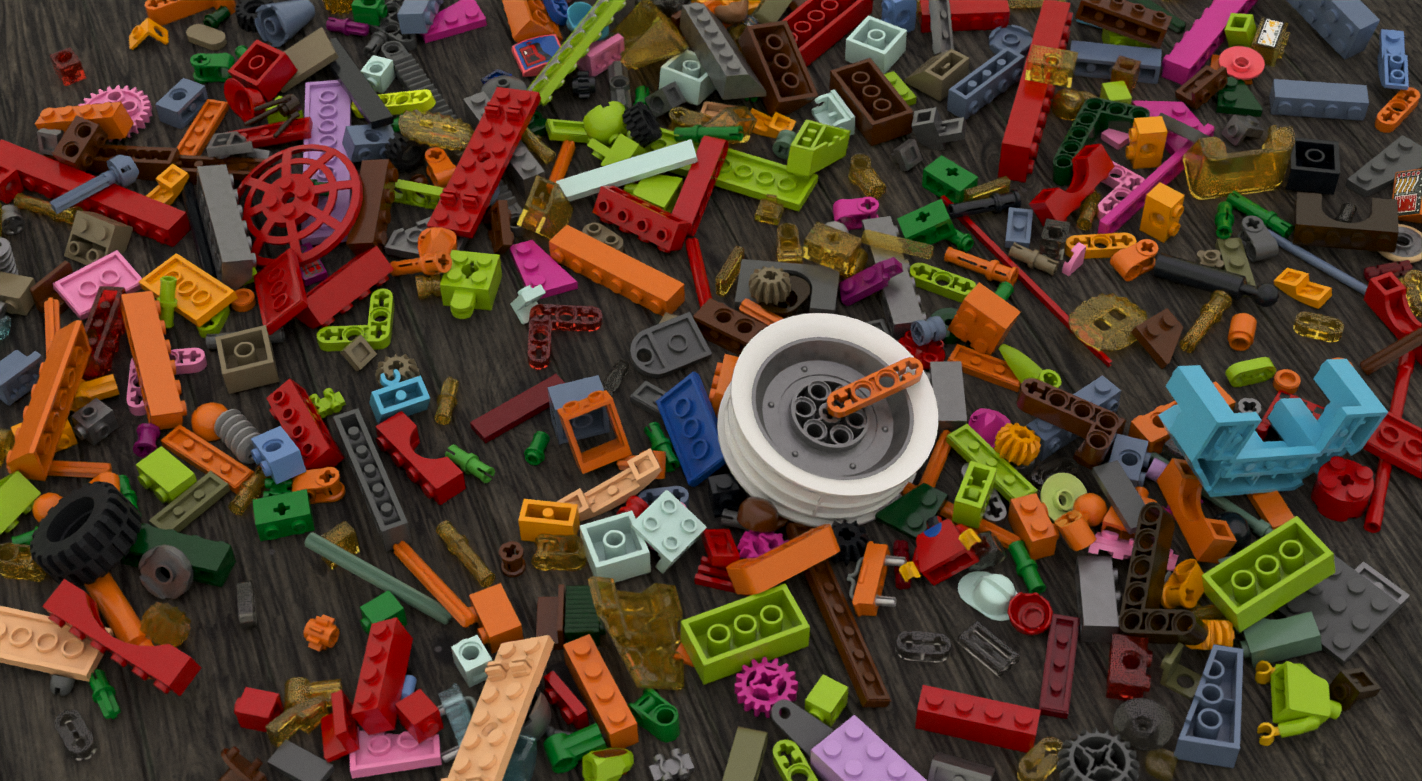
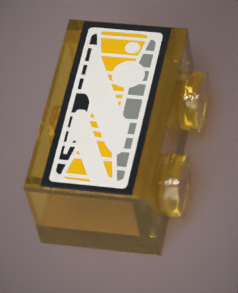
M1265 17L1261 18L1251 49L1257 51L1263 57L1265 65L1275 67L1277 59H1282L1290 36V32H1286L1287 22Z

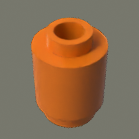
M1239 313L1232 317L1228 342L1234 350L1245 351L1253 344L1257 321L1253 316L1247 313Z

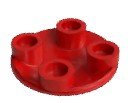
M911 330L906 331L904 337L898 340L914 358L922 363L923 369H930V362H943L945 359L944 342L942 340L937 342L930 341L929 344L919 346L914 342Z

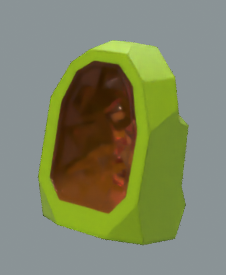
M607 748L591 751L583 756L582 775L585 781H618L634 764L633 754L624 748Z

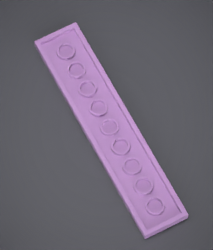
M338 80L305 83L304 117H310L313 124L311 138L304 139V145H325L340 151L348 158L342 141L346 126H352V100ZM303 152V158L317 160L326 152ZM336 156L325 164L334 174L336 181L351 180L346 166ZM303 164V173L310 165ZM318 170L310 178L316 179L318 182H328L321 170ZM351 189L338 190L336 204L330 216L340 222L345 217L349 208ZM319 196L318 209L323 211L328 201V196ZM310 216L301 223V230L308 227L316 218ZM323 223L314 233L302 239V244L308 242L311 245L320 244L335 230ZM347 236L341 242H346Z

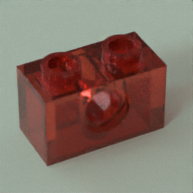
M1113 633L1109 649L1105 698L1141 703L1143 693L1149 692L1151 675L1146 674V668L1151 667L1153 651L1148 650V638Z

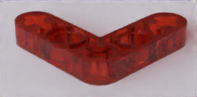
M537 304L533 306L529 317L527 361L530 367L540 370L550 364L552 330L596 331L602 325L603 315L601 310L594 306ZM563 314H568L572 316L573 319L570 321H563L559 317ZM539 315H544L543 319H539ZM589 317H594V321H589ZM537 333H543L547 337L544 340H536L533 336ZM537 349H542L541 359H536Z

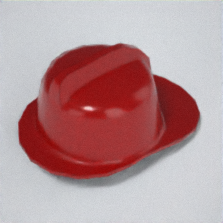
M229 78L225 81L224 95L226 101L244 123L266 112L265 109L260 111L254 110L255 107L266 103L258 89L244 87L234 78Z

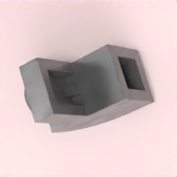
M934 107L914 111L911 127L917 140L923 146L933 150H945L946 142L964 139L967 123L964 117L942 121L937 108Z

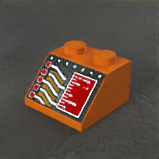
M1422 169L1395 173L1392 199L1398 202V220L1422 224Z

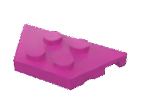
M1132 101V105L1147 108L1150 112V117H1156L1163 113L1198 131L1204 127L1183 102ZM1167 130L1165 148L1172 156L1188 139Z

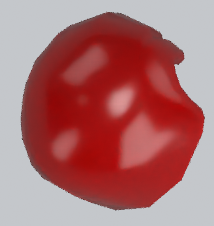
M1019 592L1009 601L1008 616L1011 625L1018 632L1029 636L1044 633L1051 625L1053 611L1050 603L1037 592Z

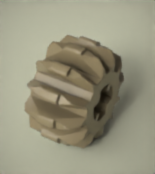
M763 266L762 269H755L754 273L750 275L748 285L751 298H755L757 303L765 302L766 305L769 303L777 305L778 301L785 302L786 297L791 292L789 273L784 272L783 268L775 269L774 266L771 268Z
M396 353L392 358L385 356V362H378V369L375 373L380 388H384L380 383L381 374L384 373L386 379L392 381L395 379L393 377L394 369L400 372V382L420 376L419 368H417L414 358L409 359L407 354L399 357Z

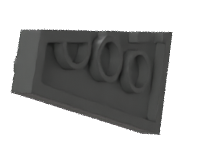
M1403 135L1350 176L1345 186L1364 198L1388 188L1389 184L1394 182L1396 172L1422 169V146Z

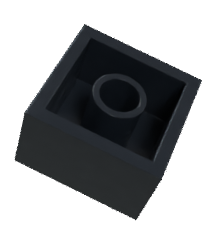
M1290 137L1285 156V190L1334 195L1340 176L1339 142Z

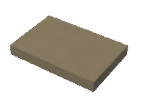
M323 27L284 51L298 71L281 89L282 93H285L339 58Z

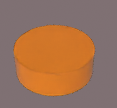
M242 288L235 291L238 298L231 303L235 311L246 312L255 306L256 299L252 290Z
M1279 370L1274 376L1273 387L1276 391L1282 390L1294 394L1299 389L1300 376L1292 370Z

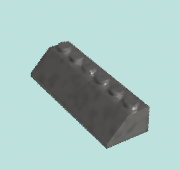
M691 3L682 5L680 30L722 99L766 96L767 92L723 23L704 4Z
M226 164L198 166L197 202L217 280L236 291L252 278L253 267L257 266L255 253H251V237H246L247 223L246 220L242 221V206L237 205L238 192L237 189H233V174L228 173Z

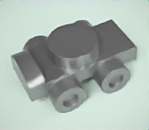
M673 749L670 752L671 759L665 760L663 754L655 755L653 757L654 764L649 766L653 780L675 781L678 778L680 780L688 779L691 776L690 772L695 771L689 753L683 755L681 749Z

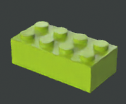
M1296 516L1201 575L1204 592L1240 633L1335 573L1334 553Z
M786 583L681 621V642L703 685L740 672L743 665L751 667V660L753 659L759 664L762 663L763 657L770 661L809 646L810 626Z

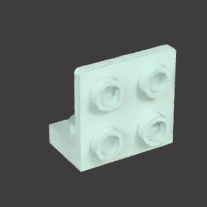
M668 490L663 492L631 524V527L659 553L658 556L661 559L655 567L662 574L699 539L707 528Z

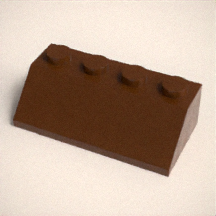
M787 20L746 26L738 42L746 61L767 92L766 96H762V100L769 116L773 117L775 111L782 115L790 114L814 101L819 95Z

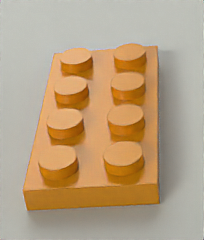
M177 253L138 281L143 290L152 291L153 296L157 299L160 297V278L162 276L177 278L175 293L177 306L174 307V311L198 327L208 322L238 298L233 289Z

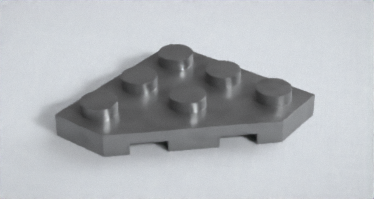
M431 217L416 222L417 226L404 230L400 228L393 231L385 246L386 254L408 259L420 258L418 237L427 228L426 225ZM457 236L458 251H463L469 238Z

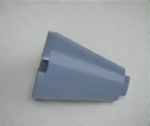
M291 0L261 5L256 9V12H258L257 18L254 19L256 29L265 42L269 41L272 43L271 46L280 47L286 44L314 18L315 7L309 0Z

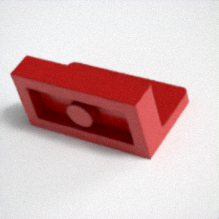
M342 689L331 694L333 713L321 718L324 758L327 762L334 761L360 749L357 721L351 715L353 704Z

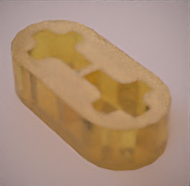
M1410 270L1402 278L1401 283L1406 287L1407 302L1411 311L1416 316L1422 317V306L1418 304L1420 301L1422 302V272ZM1412 278L1413 281H1418L1419 284L1416 286L1414 283L1410 284L1409 281Z
M1304 311L1297 314L1293 329L1297 334L1326 342H1337L1342 337L1344 324L1334 317Z
M1045 737L1040 740L1020 760L1017 771L1018 779L1020 781H1044L1056 769L1057 762L1060 760L1058 752L1064 749L1061 740L1056 737ZM1046 750H1056V754L1050 753L1046 758H1044ZM1038 765L1036 773L1033 771L1030 773L1026 772V768L1031 770Z

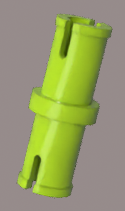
M162 276L160 278V297L157 298L161 307L159 319L165 321L166 328H172L174 326V307L177 306V299L175 298L177 278Z

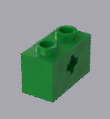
M942 155L923 169L922 187L938 197L945 195L955 204L969 201L977 193L978 177Z
M942 199L897 218L912 253L957 233Z
M307 489L252 500L255 525L260 541L274 540L280 537L315 531Z

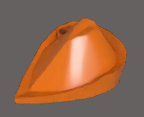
M440 227L426 228L418 237L419 257L424 253L435 254L438 251H446L450 255L452 250H457V236L449 229Z

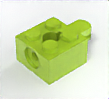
M452 250L450 254L452 267L447 273L443 274L440 283L443 305L450 306L452 315L458 319L471 317L474 309L492 310L502 278L500 255Z

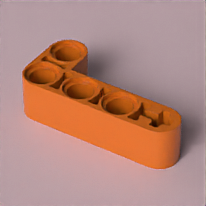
M147 0L144 4L148 18L160 26L212 7L217 10L220 6H225L230 11V15L235 13L236 8L235 0Z
M824 524L756 558H744L728 565L726 570L736 594L754 595L764 592L837 554L840 551V547L831 524Z

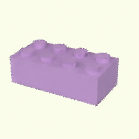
M855 715L811 749L810 767L823 781H927Z

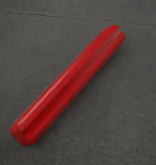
M694 237L692 239L688 238L685 242L698 302L701 308L712 296L699 241Z

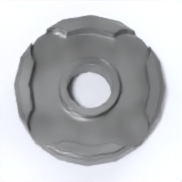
M165 544L154 546L143 554L139 561L138 570L140 569L141 576H139L141 583L149 593L157 598L177 599L189 590L193 582V569L189 559L183 552L173 546ZM161 567L169 571L170 578L163 576Z

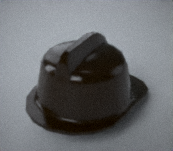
M789 276L791 292L786 297L785 302L778 301L777 305L773 303L766 305L765 302H760L759 304L765 310L773 312L784 319L795 316L798 307L810 294V286L803 278Z

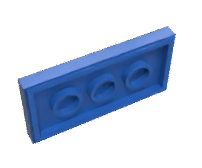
M692 372L655 402L688 485L696 487L725 465L726 462L718 440V419L699 374Z

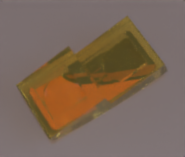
M321 696L308 699L291 707L272 720L265 727L270 742L279 748L285 740L290 739L299 729L307 734L311 733L321 723V718L329 715L325 699Z

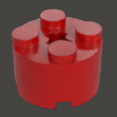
M1340 456L1331 457L1330 461L1323 464L1319 469L1311 493L1312 502L1316 503L1320 514L1339 522L1347 521L1348 518L1356 517L1355 519L1361 517L1366 510L1374 488L1372 470L1367 466H1362L1355 461L1344 459Z

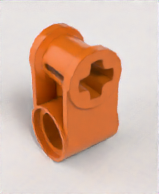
M437 147L430 148L425 152V160L428 163L426 173L434 186L446 188L456 166L451 162L443 149Z
M1150 239L1140 240L1125 249L1117 251L1111 257L1110 265L1125 281H1132L1136 277L1154 269L1156 263L1154 257L1158 253V245Z
M334 467L306 470V472L293 477L291 492L307 489L311 504L339 501L343 498L346 491L344 485L339 481V471Z

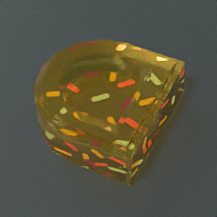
M1161 748L1153 749L1147 754L1145 759L1146 771L1157 779L1171 781L1178 758L1173 756L1174 752Z

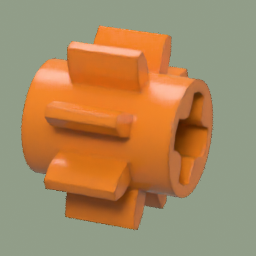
M322 615L321 617L316 616V619L311 618L307 622L303 636L306 638V641H309V648L320 652L322 649L327 650V647L332 648L336 644L340 630L336 625H333L335 622L334 618Z

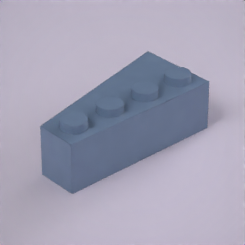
M1213 645L1180 733L1173 759L1234 768L1240 751L1243 649Z

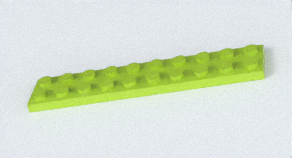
M661 128V138L647 147H643L646 150L644 154L684 141L676 142L674 137L679 136V134L674 135V131ZM628 131L626 137L635 142V138L631 137V132ZM692 141L695 152H697L700 143ZM728 148L727 156L715 186L800 211L816 186L818 175L812 174L809 177L795 176L792 172L786 171L787 165ZM692 164L670 170L669 172L687 177Z

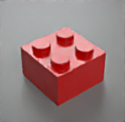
M256 39L228 70V73L244 87L258 89L263 99L270 102L298 70L285 52Z

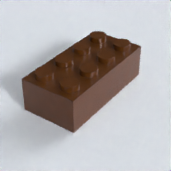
M871 58L830 70L829 92L835 89L854 114L855 126L871 146L912 133L913 110Z

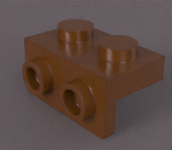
M1206 65L1175 91L1176 98L1192 108L1198 109L1203 103L1208 102L1215 93L1226 86L1228 83L1227 68L1221 66L1216 71Z

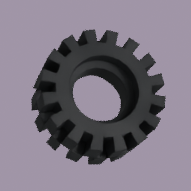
M240 0V4H236L235 12L241 29H245L246 32L252 30L253 33H256L257 29L254 20L258 14L256 9L261 5L273 3V0Z
M637 102L624 111V114H622L623 122L627 125V130L631 132V137H634L635 142H639L640 146L647 147L661 138L662 130L659 128L660 124L655 120L657 118L655 115H652L650 109L648 110L646 104Z
M407 128L406 131L401 129L400 134L395 132L393 134L395 138H389L390 144L385 145L387 149L384 151L386 159H389L393 166L401 173H405V171L411 173V169L414 171L418 170V165L421 167L424 165L422 161L423 159L425 160V152L430 147L428 141L414 128L413 130ZM411 147V149L406 154H404V152Z

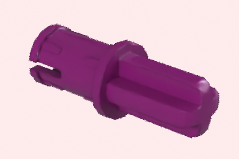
M329 17L326 22L328 31L341 32L346 36L350 34L367 36L369 34L370 27L368 24L353 22L350 18L344 20Z

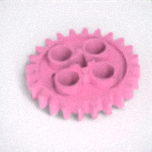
M117 85L112 90L108 86L107 91L99 89V94L91 93V99H83L85 104L91 105L105 102H122L134 122L126 136L128 138L131 137V132L138 134V128L145 129L144 123H150L149 117L152 116L151 103L148 96L144 95L143 91L138 92L136 87L129 90L127 85L123 89H120V86Z

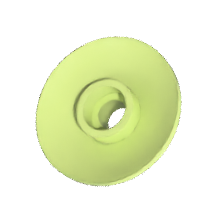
M1057 473L1050 476L1044 482L1040 499L1041 503L1044 502L1047 506L1049 519L1055 522L1060 516L1072 511L1076 499L1087 493V490L1083 483L1074 475Z

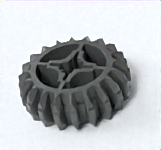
M1095 727L1092 733H1089L1084 728L1080 735L1073 732L1070 740H1065L1062 749L1058 752L1056 769L1060 773V781H1138L1140 765L1139 761L1136 760V751L1130 750L1129 741L1121 743L1120 734L1112 737L1110 736L1109 729L1103 734L1099 733L1097 727ZM1075 763L1079 765V769L1085 773V776L1078 770Z

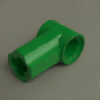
M597 723L569 735L565 733L554 734L543 743L551 768L558 774L572 770L577 765L578 760L583 759V756L589 752L607 748Z

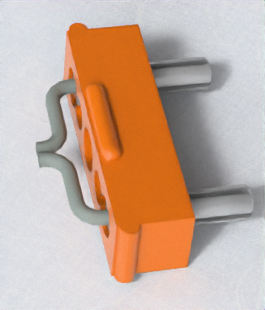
M869 541L864 557L857 561L855 572L848 574L847 581L851 582L849 596L853 600L852 604L857 617L862 615L876 616L879 606H896V597L881 595L889 565L902 566L906 563V557L891 556L887 544H875L873 541ZM860 570L859 578L856 585V582L853 579V577L858 575Z

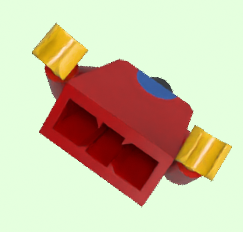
M940 516L930 517L926 521L928 530L918 534L916 537L917 547L914 550L912 561L903 564L899 568V572L905 583L912 577L919 578L921 576L920 573H922L935 586L979 562V558L971 546L976 545L977 542L980 543L981 539L975 530L963 524L955 525L951 519L943 521Z

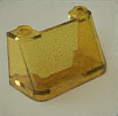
M642 0L609 33L611 37L617 33L624 37L625 51L620 53V62L628 70L631 68L637 70L678 56L689 48L677 26L651 0Z
M1293 126L1276 129L1271 134L1270 142L1264 143L1262 149L1227 153L1224 142L1217 137L1199 138L1182 156L1191 195L1198 200L1228 197L1234 190L1244 195L1272 191L1278 188L1283 182L1295 144Z

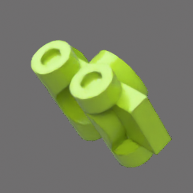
M331 388L323 391L325 397L322 399L317 394L309 396L321 418L341 411L342 406L346 405L341 393H334Z

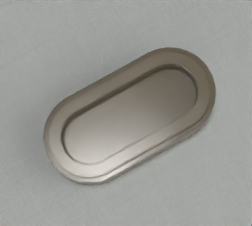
M195 24L186 30L188 41L201 47L219 50L227 44L225 33L212 27Z

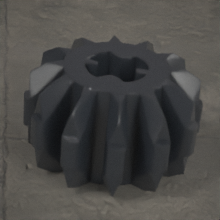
M844 519L842 524L834 521L832 529L840 551L829 558H834L835 564L840 561H844L846 566H848L850 561L857 564L860 557H864L867 543L870 541L869 535L866 534L865 526L858 527L857 521L850 524L846 519Z

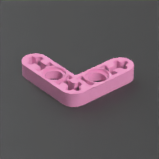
M1113 162L1115 167L1108 173V178L1102 181V183L1114 189L1099 202L1097 218L1101 220L1111 211V206L1114 208L1121 202L1116 197L1125 198L1145 179ZM1110 174H1117V175H1120L1121 177H1120V178H1114V177H1111Z
M200 348L171 350V355H169L170 360H175L176 375L197 373L204 370L207 366L205 353ZM132 358L126 401L129 411L133 415L142 416L146 414L143 400L139 404L138 396L142 397L140 387L135 386L138 383V378Z

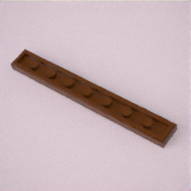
M789 523L785 531L789 540H792L813 529V527L800 523ZM825 559L803 572L862 707H887L891 702L889 694L828 559Z

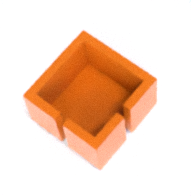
M979 282L965 297L947 330L965 343L970 341V346L978 353L991 356L1003 343L1021 312Z

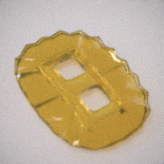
M417 109L413 111L406 110L403 115L399 116L398 121L402 135L406 136L409 140H415L419 144H427L430 147L447 148L451 151L465 150L475 131L471 129L470 124L464 123L461 118L453 119L450 115L443 116L439 112L431 113L428 110L420 112Z
M1101 293L1099 296L1091 297L1088 301H1083L1080 306H1077L1070 313L1068 323L1070 330L1086 345L1098 351L1112 352L1123 349L1135 342L1137 339L1131 331L1149 318L1146 311L1140 309L1137 304L1131 303L1127 297H1118L1114 293L1108 295ZM1116 310L1125 315L1126 318L1119 321L1109 313ZM1100 320L1111 328L1102 331L1093 324Z

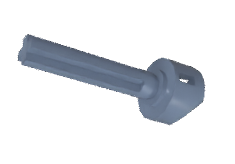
M114 156L107 160L109 171L50 201L52 210L59 214L115 182L124 188L130 186L136 181L139 174L136 164L130 156Z

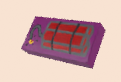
M310 242L300 245L302 253L313 248ZM320 259L300 267L305 286L328 277L327 271Z

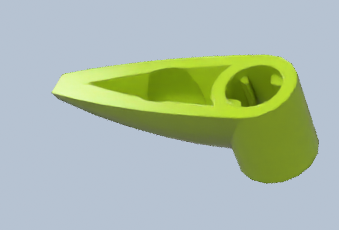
M1002 344L998 348L1021 384L1025 379L1035 378L1054 387H1060L1061 378L1055 371L1050 369L1042 370L1029 357L1011 346Z

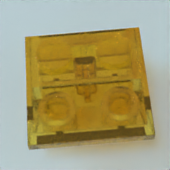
M536 175L516 225L552 239L562 228L569 224L573 208L559 184Z

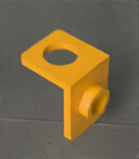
M146 18L140 25L135 26L129 35L130 49L134 50L148 35L167 45L169 43L168 30L151 19ZM154 28L159 30L162 36L158 35L155 32Z

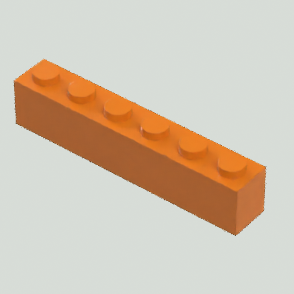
M569 225L562 228L549 241L550 257L555 262L572 269L575 273L584 275L593 282L611 289L614 293L620 294L636 304L648 308L655 314L664 316L665 313L673 314L685 301L684 283Z
M152 291L121 294V313L148 423L158 426L160 430L176 428L179 424L182 425L183 416H187L185 400L180 401L179 395L182 394L180 380H175L174 377L176 375L175 361L169 358V355H171V345L169 339L165 340L164 335H166L165 321L159 319V315H161L159 300L155 301Z

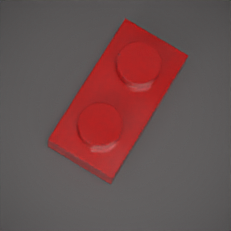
M705 529L701 539L712 566L726 568L731 563L740 560V554L729 529Z
M554 671L545 675V689L543 692L551 705L556 704L560 708V713L565 722L569 725L573 724L578 731L588 727V713L583 704Z

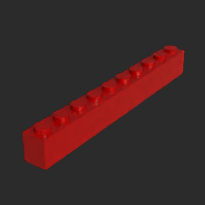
M0 140V162L17 169L23 187L43 194L47 198L55 199L96 177L13 143ZM112 184L72 206L81 211L96 212L133 227L132 231L137 232L139 235L147 236L159 243L172 247L191 230L185 211L116 184Z

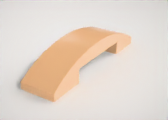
M649 448L628 460V469L585 493L579 488L557 502L578 504L579 520L590 519L614 509L626 502L630 496L638 494L658 476L662 469L653 451Z

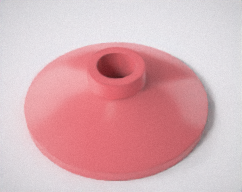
M1243 46L1230 47L1224 50L1219 57V66L1226 67L1227 75L1239 80H1249L1258 77L1263 72L1265 66L1263 57L1257 51Z

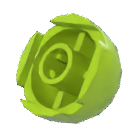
M617 101L608 102L610 106L604 108L602 105L596 106L584 117L583 122L585 125H583V128L590 140L594 138L605 146H612L620 133L625 136L627 135L629 130H627V125L624 124V118L622 117L626 109L622 103Z

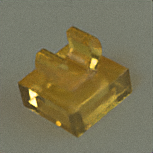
M767 194L766 199L761 198L755 213V221L778 226L784 212V203L777 202L776 195Z

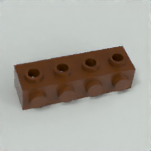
M1081 0L1075 19L1160 49L1172 17L1162 11H1154L1142 4H1134L1126 0Z
M389 159L362 160L359 175L363 185V200L357 220L348 233L346 244L355 255L375 246H378L383 253L384 245L387 243V226L391 221V205L395 200V183L398 181L399 174Z

